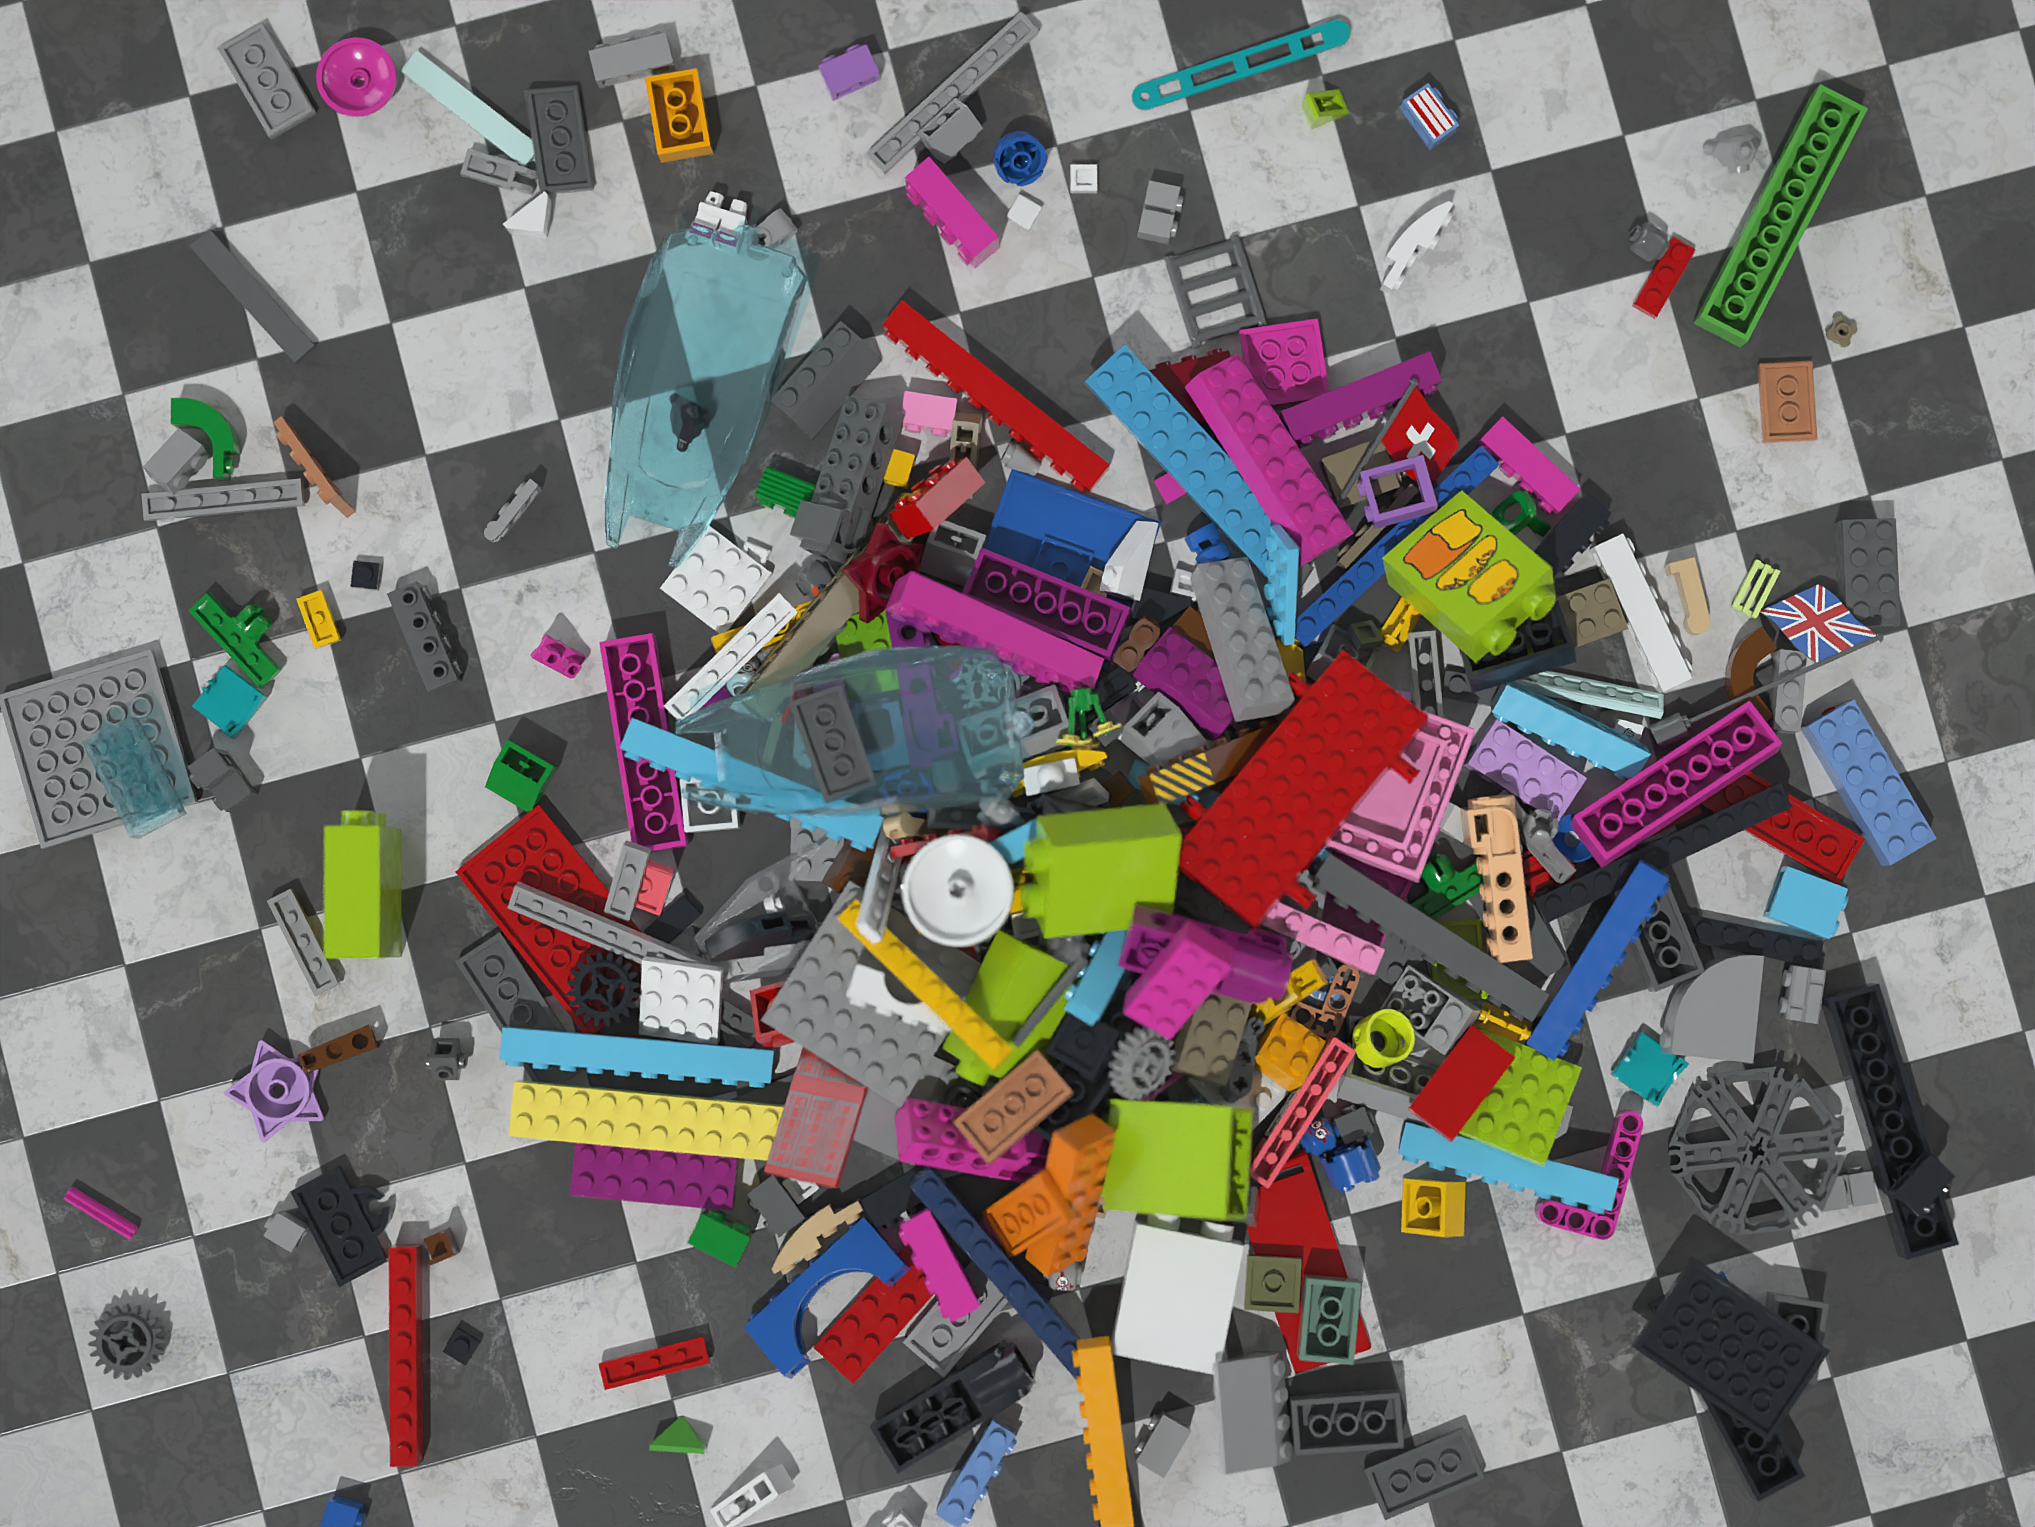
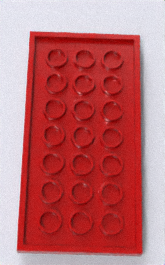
M537 805L456 870L455 873L583 1033L596 1034L606 1026L604 1019L601 1020L599 1026H595L594 1017L589 1022H584L585 1012L576 1016L575 1013L579 1006L569 1005L575 997L566 995L568 991L574 989L573 986L567 984V981L576 979L570 973L571 970L580 972L581 969L577 964L578 961L584 962L587 965V955H591L596 961L598 952H602L606 960L607 955L611 951L508 909L514 887L519 881L631 929L643 932L632 919L628 922L604 913L610 891L542 806ZM612 952L614 954V961H616L621 955ZM624 957L623 966L628 963L633 964L629 973H639L633 979V982L641 983L642 964ZM600 967L602 973L610 979L621 976L614 969ZM591 973L585 979L583 993L587 992L592 986ZM601 982V988L598 989L599 994H605L607 997V990L610 989L609 984L604 985ZM625 985L616 992L617 1005L623 1000ZM641 986L635 988L634 991L641 994ZM633 998L632 1001L636 1002L639 998ZM595 999L588 1002L596 1010L608 1011L606 1005L600 1000Z

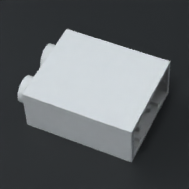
M1149 1213L1147 1222L1135 1219L1110 1342L1111 1354L1213 1374V1364L1222 1361L1244 1245L1240 1240L1232 1239L1234 1226L1226 1223L1202 1220L1200 1232L1179 1228L1181 1216Z

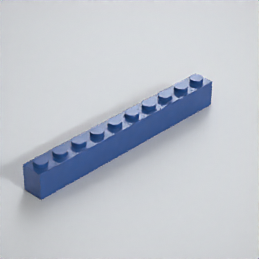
M1482 446L1433 490L1438 505L1437 511L1461 490L1468 495L1500 465ZM1434 513L1399 522L1295 620V639L1301 644L1300 647L1302 649L1309 645L1385 573L1382 558Z

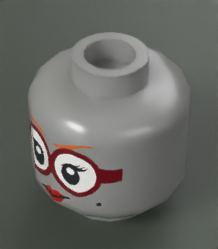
M1073 1262L1063 1271L1056 1272L1049 1277L1043 1274V1280H1048V1286L1051 1290L1073 1291L1076 1285H1081L1082 1263Z

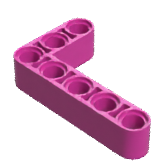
M1622 1110L1614 1118L1600 1173L1609 1175L1610 1170L1615 1167L1620 1170V1178L1611 1211L1605 1209L1604 1214L1551 1199H1543L1536 1204L1534 1210L1535 1216L1539 1221L1599 1240H1607L1613 1236L1643 1129V1119L1638 1113ZM1631 1115L1634 1118V1126L1626 1130L1623 1126V1120L1626 1116ZM1624 1141L1627 1144V1152L1619 1156L1616 1152V1146ZM1548 1205H1552L1555 1213L1552 1218L1545 1219L1543 1217V1209ZM1578 1212L1581 1217L1580 1222L1577 1226H1571L1569 1224V1217L1572 1213ZM1599 1220H1604L1606 1222V1230L1603 1233L1597 1234L1595 1224Z

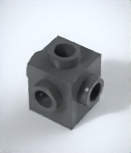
M432 1038L430 1052L426 1055V1068L431 1070L432 1080L460 1079L461 1069L466 1068V1053L461 1052L459 1038Z

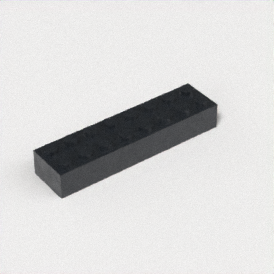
M1666 1294L1648 1303L1652 1313H1654ZM1694 1390L1744 1486L1753 1499L1759 1502L1806 1477L1780 1427L1769 1442Z

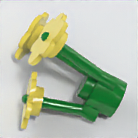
M1092 687L1070 690L1071 698H1068L1070 706L1068 735H1063V740H1057L1056 744L1068 745L1072 750H1091L1092 748H1097L1101 745L1100 742L1087 735L1085 711L1092 710L1091 704L1094 705L1101 725L1097 727L1099 732L1093 734L1094 737L1104 733L1109 734L1111 730L1122 726V724L1114 726L1112 721L1107 723L1099 703L1098 694H1092ZM1075 711L1079 712L1081 736L1074 735Z

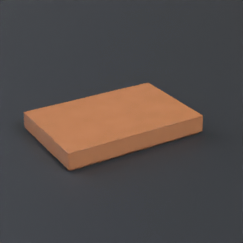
M1813 361L1759 363L1757 366L1762 443L1816 441L1817 424Z

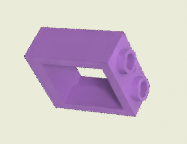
M1423 455L1360 472L1361 481H1357V487L1360 497H1366L1368 506H1364L1367 522L1372 521L1374 529L1437 512L1438 505ZM1414 469L1423 502L1379 514L1370 480Z

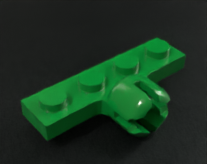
M205 593L189 610L190 614L260 689L265 688L282 670L259 644L260 638L272 627L271 618L268 615L263 618L261 615L265 611L255 604L247 605L237 616L233 617L211 593Z
M1440 853L1430 857L1432 863H1427L1426 861L1421 874L1427 885V890L1408 904L1431 919L1436 920L1480 892L1479 885L1483 884V876L1478 874L1476 861L1462 870L1456 871L1446 855ZM1501 873L1497 875L1496 882L1503 878Z

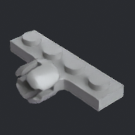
M1503 790L1498 795L1510 794L1506 790ZM1515 798L1520 841L1561 886L1576 870L1569 858L1561 854L1552 840L1559 828L1557 818L1551 820L1552 812L1545 809H1537L1528 815L1519 806V802Z

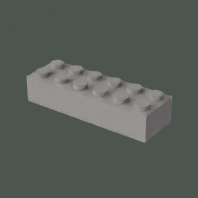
M1248 557L1198 564L1190 581L1235 722L1286 713L1294 701V697Z

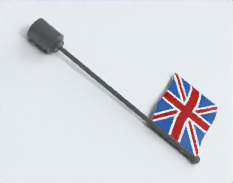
M1816 585L1760 611V614L1775 623L1795 648L1812 660L1814 664L1691 719H1688L1686 715L1681 717L1679 712L1649 725L1659 749H1663L1690 737L1688 731L1692 730L1690 724L1874 642L1879 641L1881 643L1884 636L1881 633H1873L1856 620L1833 593L1821 585Z

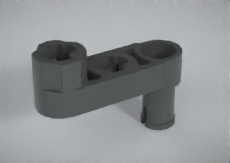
M1253 1017L1245 1024L1227 1086H1220V1094L1226 1102L1235 1103L1251 1091L1257 1048L1256 1038L1264 1030V1023L1260 1018L1256 1020V1017ZM1240 1055L1244 1057L1242 1060H1246L1243 1066L1239 1065L1240 1061H1236V1058Z

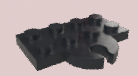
M340 1165L290 1191L339 1287L389 1261L378 1236L386 1230L390 1223L391 1205L384 1207L378 1215L371 1213L369 1210V1203L372 1200H381L386 1196L383 1192L374 1187L367 1186L352 1189Z

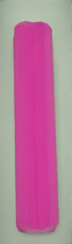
M75 1187L67 1191L64 1197L65 1201L125 1238L131 1239L137 1233V1225Z

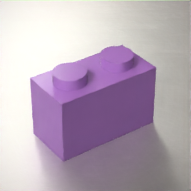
M867 44L863 46L854 45L848 48L845 54L838 57L836 55L829 56L822 61L821 65H818L820 75L832 101L881 80L880 73Z

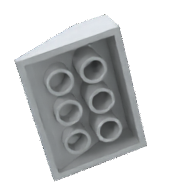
M933 1055L907 1098L943 1104L947 1094L955 1086L959 1078V1074L955 1072L957 1066L939 1056ZM868 1088L853 1140L899 1160L894 1116L900 1107Z
M1254 1351L1213 1364L1221 1475L1273 1467L1291 1461L1292 1445L1289 1440L1290 1418L1287 1414L1288 1392L1285 1387L1284 1374L1286 1365L1283 1360V1352Z

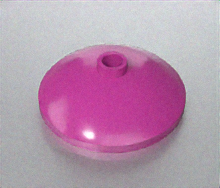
M348 38L335 43L324 53L317 67L316 81L319 93L333 110L345 116L364 117L379 111L389 102L396 87L397 74L392 58L382 46L365 38ZM359 79L365 80L362 86L356 85Z

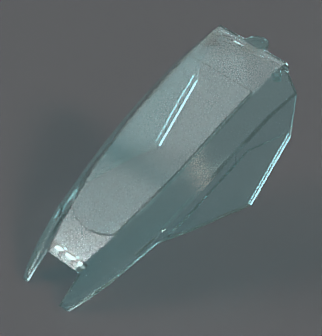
M691 225L689 229L667 232L654 256L651 258L622 336L613 393L612 434L605 489L606 543L608 546L617 549L629 515L680 531L668 564L670 567L677 568L693 550L724 502L742 464L745 465L780 374L808 279L797 265L794 256L758 245V234L749 225L738 226L733 231L732 236L699 225ZM673 393L696 402L702 408L706 407L710 415L709 427L702 429L701 435L692 440V443H689V447L685 452L677 450L678 439L672 433L670 420L672 404L669 398Z
M961 646L877 649L824 664L794 675L785 681L721 700L677 721L675 724L676 734L714 732L719 785L681 788L683 798L728 809L769 814L807 815V817H847L913 812L1009 799L1017 784L1024 779L1020 739L1027 737L1031 733L1033 720L1029 713L1017 711L1013 674L1002 665L993 651ZM841 685L877 787L825 805L789 702Z

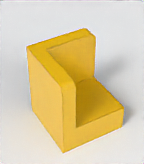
M893 449L883 483L907 489L915 456Z

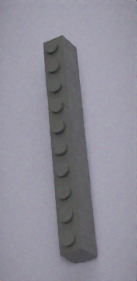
M1325 850L1307 875V878L1313 882L1311 885L1313 889L1323 895L1327 891L1335 896L1333 899L1335 903L1345 909L1349 905L1358 910L1355 915L1368 924L1371 919L1380 924L1377 928L1379 931L1390 938L1393 933L1402 938L1399 942L1401 945L1412 952L1415 947L1424 952L1421 956L1423 959L1434 966L1438 961L1445 966L1443 971L1456 980L1460 975L1467 980L1465 985L1476 993H1479L1482 989L1489 994L1486 999L1498 1007H1501L1502 1004L1507 1005L1511 1008L1508 1013L1520 1021L1525 1017L1533 1022L1550 994Z

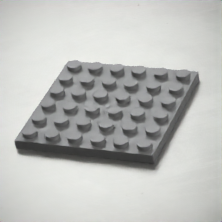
M153 649L0 695L1 711L41 849L198 803Z
M849 881L761 1021L901 1108L948 1032L944 1031L943 1035L928 1031L929 1025L918 1022L917 1026L910 1025L901 1021L903 1016L892 1013L891 1017L876 1013L877 1007L866 1004L865 1008L850 1004L851 998L845 997L854 968L858 964L884 973L886 989L895 1000L908 1005L922 1002L837 920L856 899L862 904L865 890ZM890 907L885 927L964 1002L982 964L953 946L933 941L923 933L919 934L916 926L909 918Z

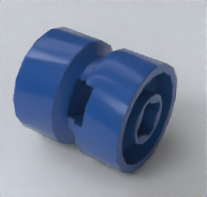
M1214 522L1200 528L1184 539L1190 551L1197 554L1195 558L1197 564L1223 561L1232 556L1226 543L1220 542L1221 534ZM1210 540L1212 546L1204 550L1202 544Z

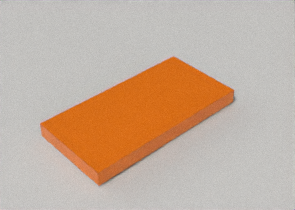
M1046 1169L982 1212L1010 1258L1076 1217Z

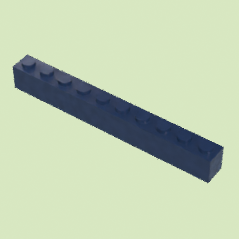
M925 1166L909 1179L910 1188L1076 1380V1376H1081L1080 1366L1074 1367L1072 1350H1078L1076 1340H1082L1014 1259L1008 1256L1005 1249L936 1168Z

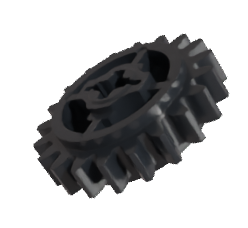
M598 952L596 961L591 955H587V965L581 961L577 962L581 969L580 972L571 970L570 973L576 979L567 981V984L573 986L574 989L568 991L566 995L575 997L569 1005L579 1006L575 1013L576 1016L584 1012L586 1013L584 1022H589L594 1017L595 1026H599L602 1019H604L606 1026L611 1025V1018H614L617 1023H621V1013L626 1017H630L631 1014L627 1008L638 1007L632 999L641 997V994L634 991L635 988L641 986V983L633 982V979L639 973H629L633 964L628 963L623 966V956L618 957L614 961V954L609 952L605 960L603 953ZM600 967L614 969L621 976L610 979L602 973ZM591 973L592 986L587 992L583 993L585 979ZM601 982L604 985L609 984L610 989L607 990V997L605 994H599L598 989L601 988ZM625 985L623 1000L617 1005L616 992ZM595 999L600 1000L606 1005L608 1011L596 1010L588 1002Z

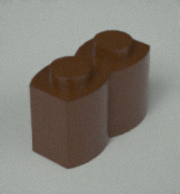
M1146 614L1140 616L1134 622L1130 635L1124 638L1117 646L1113 662L1128 672L1133 671L1143 659L1144 651L1149 649L1158 639L1161 624Z

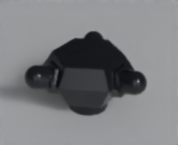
M673 393L669 398L672 404L670 412L672 433L678 439L677 450L685 452L689 447V443H692V440L701 435L702 429L709 427L710 415L706 407L702 408L696 402Z

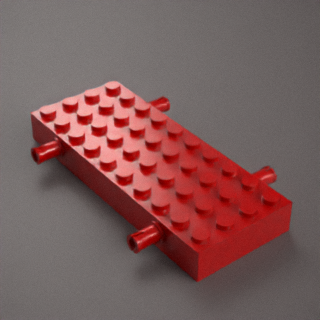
M1344 650L1341 651L1314 685H1309L1293 671L1288 674L1289 677L1287 678L1291 690L1300 697V702L1211 808L1207 809L1190 794L1179 805L1180 809L1197 821V825L1180 844L1177 868L1254 929H1257L1281 899L1288 894L1304 906L1306 910L1311 906L1310 903L1315 901L1317 895L1298 882L1299 878L1388 770L1392 769L1409 784L1421 772L1402 757V753L1427 725L1429 716Z

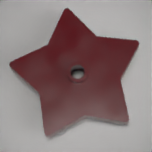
M882 522L877 523L866 552L842 569L843 574L858 589L859 620L867 624L885 610L894 584L898 579L911 571L919 574V560L925 550V545L918 542H900L889 526Z

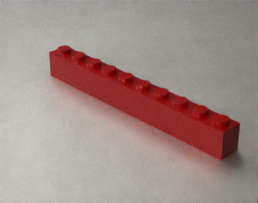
M903 300L882 324L885 331L884 336L895 345L898 342L906 348L904 352L913 360L921 359L927 364L926 370L933 376L938 377L941 375L947 380L946 385L957 394L961 391L968 397L966 401L977 410L982 408L989 413L987 418L998 427L1002 424L1010 430L1008 432L1010 437L1018 443H1021L1023 440L1030 446L1029 451L1040 460L1044 457L1051 463L1049 467L1060 476L1065 474L1071 478L1070 484L1078 491L1083 492L1086 490L1090 494L1109 470L1110 464Z

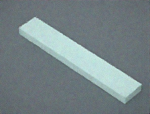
M416 51L401 69V72L520 166L528 167L534 159L532 140L420 52Z
M1545 671L1515 680V682L1545 696L1659 719L1662 718L1664 713V694L1552 671Z

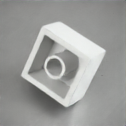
M691 778L690 782L680 779L685 833L741 828L740 811L738 810L739 802L726 797V791L716 787L715 792L700 787L701 781Z

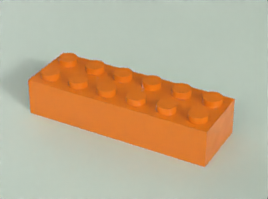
M1094 1114L1054 1132L1046 1170L1076 1217L1027 1248L1025 1259L1047 1277L1056 1272L1063 1271L1073 1262L1082 1261L1088 1254V1245L1093 1233L1094 1220L1098 1212V1204L1103 1192V1183L1108 1171L1109 1158L1114 1147L1113 1142L1116 1134L1113 1129Z

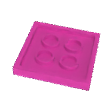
M1318 318L1239 330L1243 362L1272 407L1305 402L1329 392Z

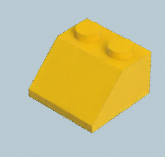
M1403 1178L1401 1232L1438 1237L1464 1236L1466 1182L1444 1179Z

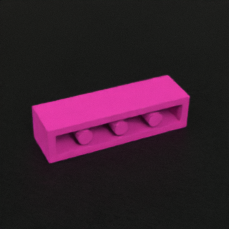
M1504 417L1477 443L1500 464L1499 469L1505 476L1516 479L1520 483L1518 485L1520 490H1527L1530 495L1532 494L1539 501L1538 506L1547 514L1552 513L1555 516L1580 491V488Z

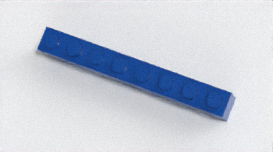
M1640 859L1527 1040V1045L1552 1060H1555L1558 1055L1564 1056L1571 1044L1567 1041L1571 1033L1573 1032L1577 1035L1585 1022L1581 1017L1586 1010L1591 1012L1598 1002L1599 998L1595 996L1600 987L1606 989L1613 978L1610 971L1614 965L1620 967L1628 953L1624 951L1629 942L1635 943L1642 932L1638 928L1643 919L1649 921L1656 909L1653 906L1654 901L1658 896L1663 898L1671 884L1667 883L1669 875Z

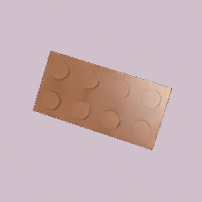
M1037 1050L956 1119L954 1123L984 1160L991 1165L1068 1099L1073 1092Z

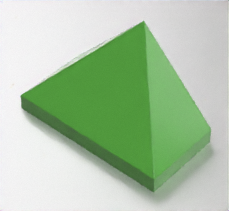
M683 1416L679 1417L650 1444V1450L704 1454L707 1449L705 1441Z

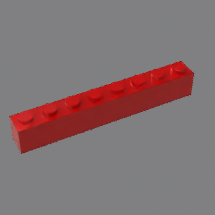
M422 1244L393 1245L388 1248L390 1467H417L423 1462Z

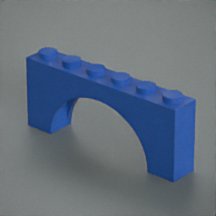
M865 1217L852 1222L848 1227L849 1231L845 1235L834 1239L822 1256L818 1255L809 1262V1268L806 1271L795 1275L788 1282L789 1286L782 1293L778 1292L769 1299L767 1307L762 1311L755 1312L748 1319L749 1323L744 1329L784 1377L792 1379L811 1361L803 1346L802 1321L811 1299L826 1283L844 1274L862 1272L873 1274L892 1287L911 1269L875 1225Z

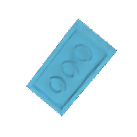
M1279 524L1270 526V534L1266 538L1269 559L1265 562V570L1268 576V584L1264 586V593L1267 599L1265 611L1274 635L1278 636L1284 645H1291L1295 641L1299 548Z

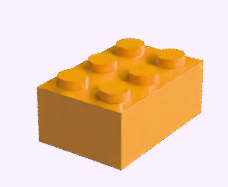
M697 68L645 77L657 153L661 163L713 154L701 79Z

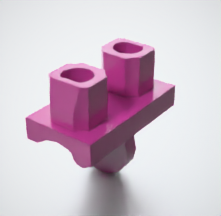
M547 634L543 636L540 645L530 654L532 659L570 679L576 677L582 668L581 664L586 659L584 654Z

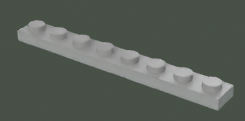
M1020 12L866 153L867 157L885 175L921 142L916 133L953 99L956 98L964 103L1039 34V30Z
M519 881L514 887L508 909L642 964L643 958L647 956L710 966L717 965Z

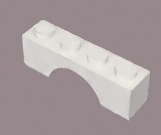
M858 964L855 966L845 997L851 998L850 1004L865 1008L866 1004L877 1007L876 1013L891 1017L892 1013L903 1016L902 1022L917 1026L918 1022L929 1025L928 1031L943 1035L944 1031L951 1032V1029L923 1002L908 1005L895 1000L886 989L884 973Z

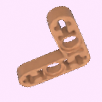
M1347 964L1337 968L1339 973L1333 976L1320 1010L1298 1002L1291 1010L1290 1017L1296 1021L1295 1014L1297 1010L1305 1008L1310 1013V1019L1307 1023L1301 1025L1324 1038H1327L1328 1035L1336 1036L1340 1031L1360 978L1359 971ZM1351 969V975L1354 976V980H1348L1345 988H1350L1349 994L1343 990L1334 989L1336 983L1339 986L1343 983L1344 978L1340 976V973ZM1336 993H1340L1345 999V1003L1340 1009H1335L1330 1004L1331 996ZM1315 1013L1320 1014L1318 1020L1327 1022L1328 1018L1332 1019L1331 1024L1335 1026L1334 1030H1329L1325 1034L1323 1033L1324 1028L1315 1024L1314 1030L1311 1029L1310 1026L1315 1021Z

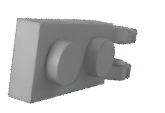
M471 149L467 150L460 172L463 177L511 191L514 189L530 195L533 194L534 188L528 184L515 182L517 173L530 179H537V172L535 170L522 167L516 162Z
M531 479L527 483L525 481L522 482L515 491L517 496L511 503L507 502L499 511V519L488 523L487 528L484 530V537L487 540L489 539L490 542L492 541V543H497L501 538H504L541 492L542 487Z

